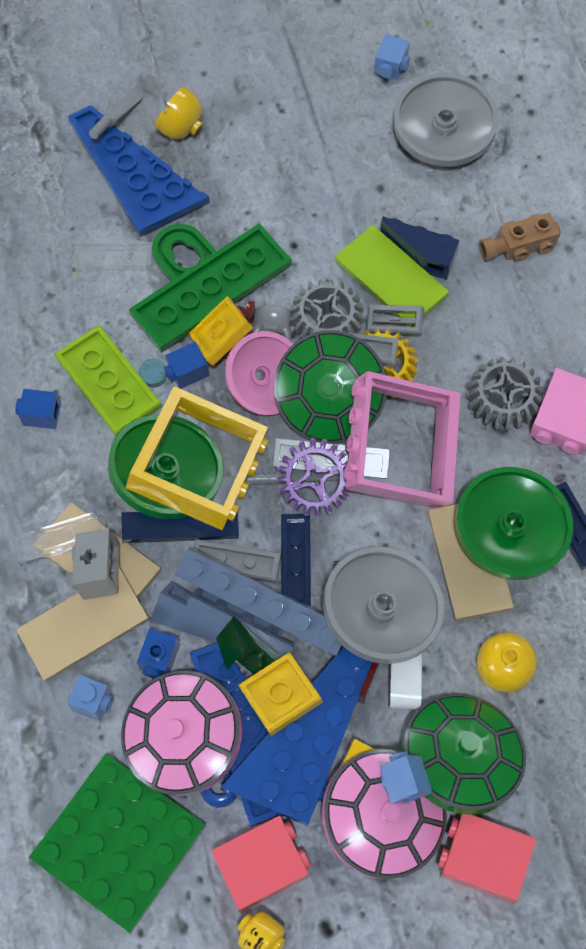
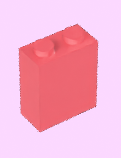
M461 814L459 819L453 818L448 832V836L453 839L449 850L443 848L438 867L443 868L440 877L508 903H516L536 838L474 815Z
M280 816L211 850L240 913L309 878L307 869L311 868V864L304 850L298 852L292 841L297 838L289 821L283 823Z

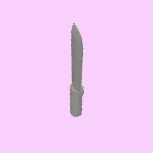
M137 86L132 88L89 131V135L93 139H97L108 127H112L118 119L143 98L142 90Z
M275 470V473H254L253 477L247 475V483L249 485L281 484L277 482V478L285 477L286 472ZM293 470L292 481L294 482L304 477L306 470ZM311 471L312 476L303 482H320V479L329 473ZM337 473L330 476L326 482L340 481V474Z

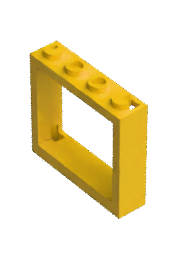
M174 386L130 471L126 489L223 530L227 519L233 521L239 509V506L234 504L237 497L243 500L249 486V483L245 482L247 475L253 477L259 463V461L255 460L256 454L262 455L269 440L265 439L264 436L268 427ZM177 410L251 442L223 506L147 473Z

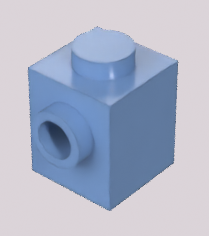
M386 34L375 57L374 73L384 78L398 81L402 71L406 72L410 63V57L408 56L410 41Z
M79 675L67 704L73 712L101 722L104 713L107 714L111 707L113 696L108 685Z
M400 752L390 756V762L380 766L382 773L381 783L384 790L388 793L392 804H407L433 793L421 756Z

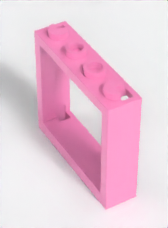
M369 371L358 377L352 385L354 403L349 414V423L352 425L351 435L346 445L349 458L344 470L346 490L433 508L452 504L461 393ZM371 391L437 406L430 492L364 479Z

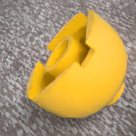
M183 86L168 101V107L165 112L161 111L154 124L158 131L172 139H183L190 133L194 136L203 125L200 121L203 114L202 104L190 89Z
M512 632L498 633L488 638L480 647L476 659L477 673L482 682L492 690L503 693H516L525 688L534 678L537 668L536 652L531 643L523 636Z

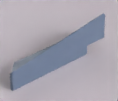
M173 581L160 592L151 617L153 622L217 643L216 637L234 616L280 655L277 660L289 652L292 653L295 646L293 642L283 638V629L199 587L192 593Z

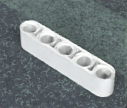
M422 654L402 663L390 664L389 708L418 710L421 707Z

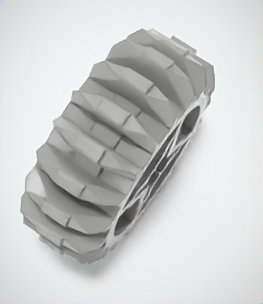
M332 278L328 284H324L320 279L317 286L310 282L308 290L301 288L299 296L294 297L293 305L290 307L292 315L290 321L292 326H294L295 334H300V339L314 333L315 328L359 333L364 320L363 305L360 303L359 295H353L352 287L344 289L343 282L334 285ZM337 304L343 306L348 312V315L344 314L343 310L337 307ZM305 313L310 315L311 319L316 321V326H314L312 323L308 321V319L305 316Z
M503 356L499 359L498 363L491 358L488 361V366L482 363L478 371L473 372L472 380L469 381L467 387L469 390L467 399L471 401L470 410H477L475 414L476 419L485 417V426L493 422L495 423L494 427L496 430L500 428V425H505L508 431L511 429L512 424L519 429L522 427L523 422L530 423L532 416L538 414L539 406L543 402V397L541 396L544 390L542 386H539L541 382L540 377H533L535 373L534 368L525 369V361L517 365L515 364L514 357L510 360V363L506 362ZM494 379H499L498 383L490 384L489 387H484L488 382ZM503 392H506L507 396L509 395L508 400L506 395L503 394ZM521 400H527L522 406L511 409L512 404L520 403Z

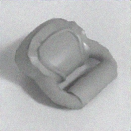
M266 305L257 307L254 312L255 323L251 334L259 331H270L283 334L284 337L291 341L290 310L281 306Z

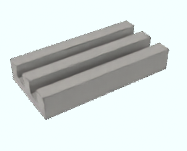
M369 304L367 331L374 334L375 329L378 328L380 333L385 334V331L389 328L390 334H397L399 332L400 335L422 336L424 307ZM374 312L416 314V318L374 316ZM373 323L412 324L415 327L373 326Z

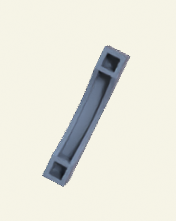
M187 548L175 576L335 656L343 648L330 631L323 611L286 596L197 548Z

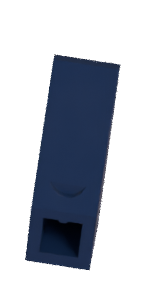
M382 217L380 231L427 273L441 279H448L457 255L458 239L448 234L429 231L422 226L403 223L396 218Z

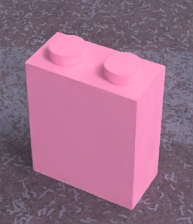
M556 368L529 436L534 437L542 444L558 446L568 454L583 456L586 450V378Z

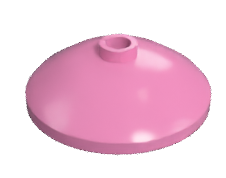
M270 331L254 332L240 339L231 349L225 366L226 383L234 400L245 410L265 416L280 413L274 396V378L281 358L293 345L286 337ZM256 371L262 374L261 380L256 378Z

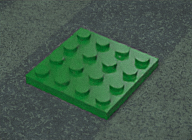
M105 753L29 858L131 934L206 825L161 792L155 791L143 784L129 769Z

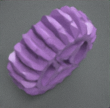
M312 438L310 440L311 448H307L305 442L300 441L299 445L302 451L298 452L296 448L291 447L289 450L294 457L291 459L283 455L282 460L289 464L287 468L278 466V471L286 472V476L278 477L277 482H286L287 487L281 488L279 492L280 494L290 492L291 496L287 497L285 502L289 504L295 499L297 501L294 506L295 511H298L304 505L306 506L304 515L308 516L312 507L315 508V514L318 517L321 516V507L324 506L326 512L331 514L332 508L330 504L333 502L336 507L341 508L342 503L338 500L339 496L346 500L349 499L350 495L343 492L344 487H346L344 470L348 461L344 464L341 461L347 455L345 451H342L338 456L334 454L338 448L337 444L334 443L331 449L327 450V440L323 439L321 447H316V439ZM311 454H325L336 465L325 469L319 468ZM303 458L307 469L306 474L301 479L293 482L292 474L294 467ZM313 469L317 473L330 471L329 474L324 475L320 479L321 484L319 486L315 482L302 484L303 481L312 476L311 471ZM340 473L339 486L336 492L329 498L325 482L330 476ZM310 486L315 489L320 501H309L300 496L296 490Z

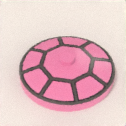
M185 670L163 674L142 687L130 702L124 715L121 729L123 755L132 773L149 788L171 796L197 794L219 782L233 766L242 742V719L232 695L213 678L199 672Z
M390 749L367 751L344 763L329 781L322 802L323 828L334 853L350 869L375 879L401 878L425 866L438 851L447 823V810L438 807L425 797L407 804H392L390 802L388 793L384 790L381 783L382 773L380 769L381 765L390 762V756L400 753V751Z

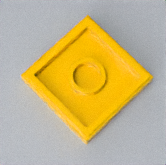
M227 296L189 332V336L197 343L205 359L214 366L253 326L236 304Z
M290 652L238 685L270 736H273L288 724L293 723L323 703L322 698Z

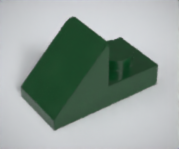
M234 616L216 637L223 661L228 670L237 660L254 675L275 662L280 656Z

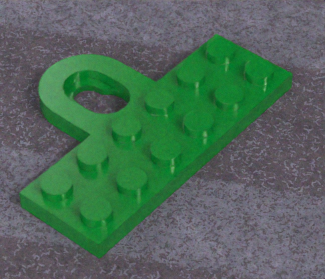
M260 223L218 251L213 248L196 228L185 224L171 225L156 235L152 246L157 266L171 282L131 307L129 313L162 353L187 336L227 296L234 303L238 302L290 267L292 259ZM177 242H182L187 247H192L200 256L199 262L190 268L180 267L174 261V253L171 250L172 246Z

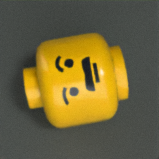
M258 912L254 916L247 914L237 927V930L241 932L238 937V945L241 949H282L286 943V939L283 938L285 933L284 927L266 912Z

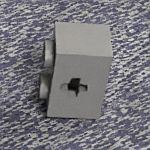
M109 528L75 535V547H72L71 551L74 566L73 572L70 573V583L83 600L118 594L120 544Z

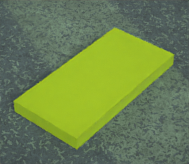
M371 225L347 245L334 259L341 268L381 304L423 306V318L449 295V291L374 225ZM393 313L396 317L416 318V314ZM405 324L407 327H414V326H415V325H412V324Z
M100 325L54 353L56 360L115 437L132 421L152 415L163 408L162 403Z

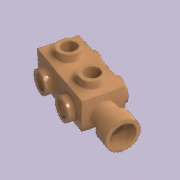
M550 212L542 215L534 214L527 219L517 222L510 221L500 226L497 238L489 237L480 240L479 249L485 261L497 258V255L504 253L507 260L515 258L516 261H522L532 252L539 251L541 254H546L552 251L557 244L561 231L559 224L556 221L554 222Z

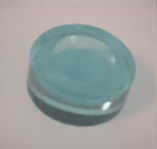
M149 359L141 364L139 375L148 387H159L167 380L164 370L165 364L162 361Z

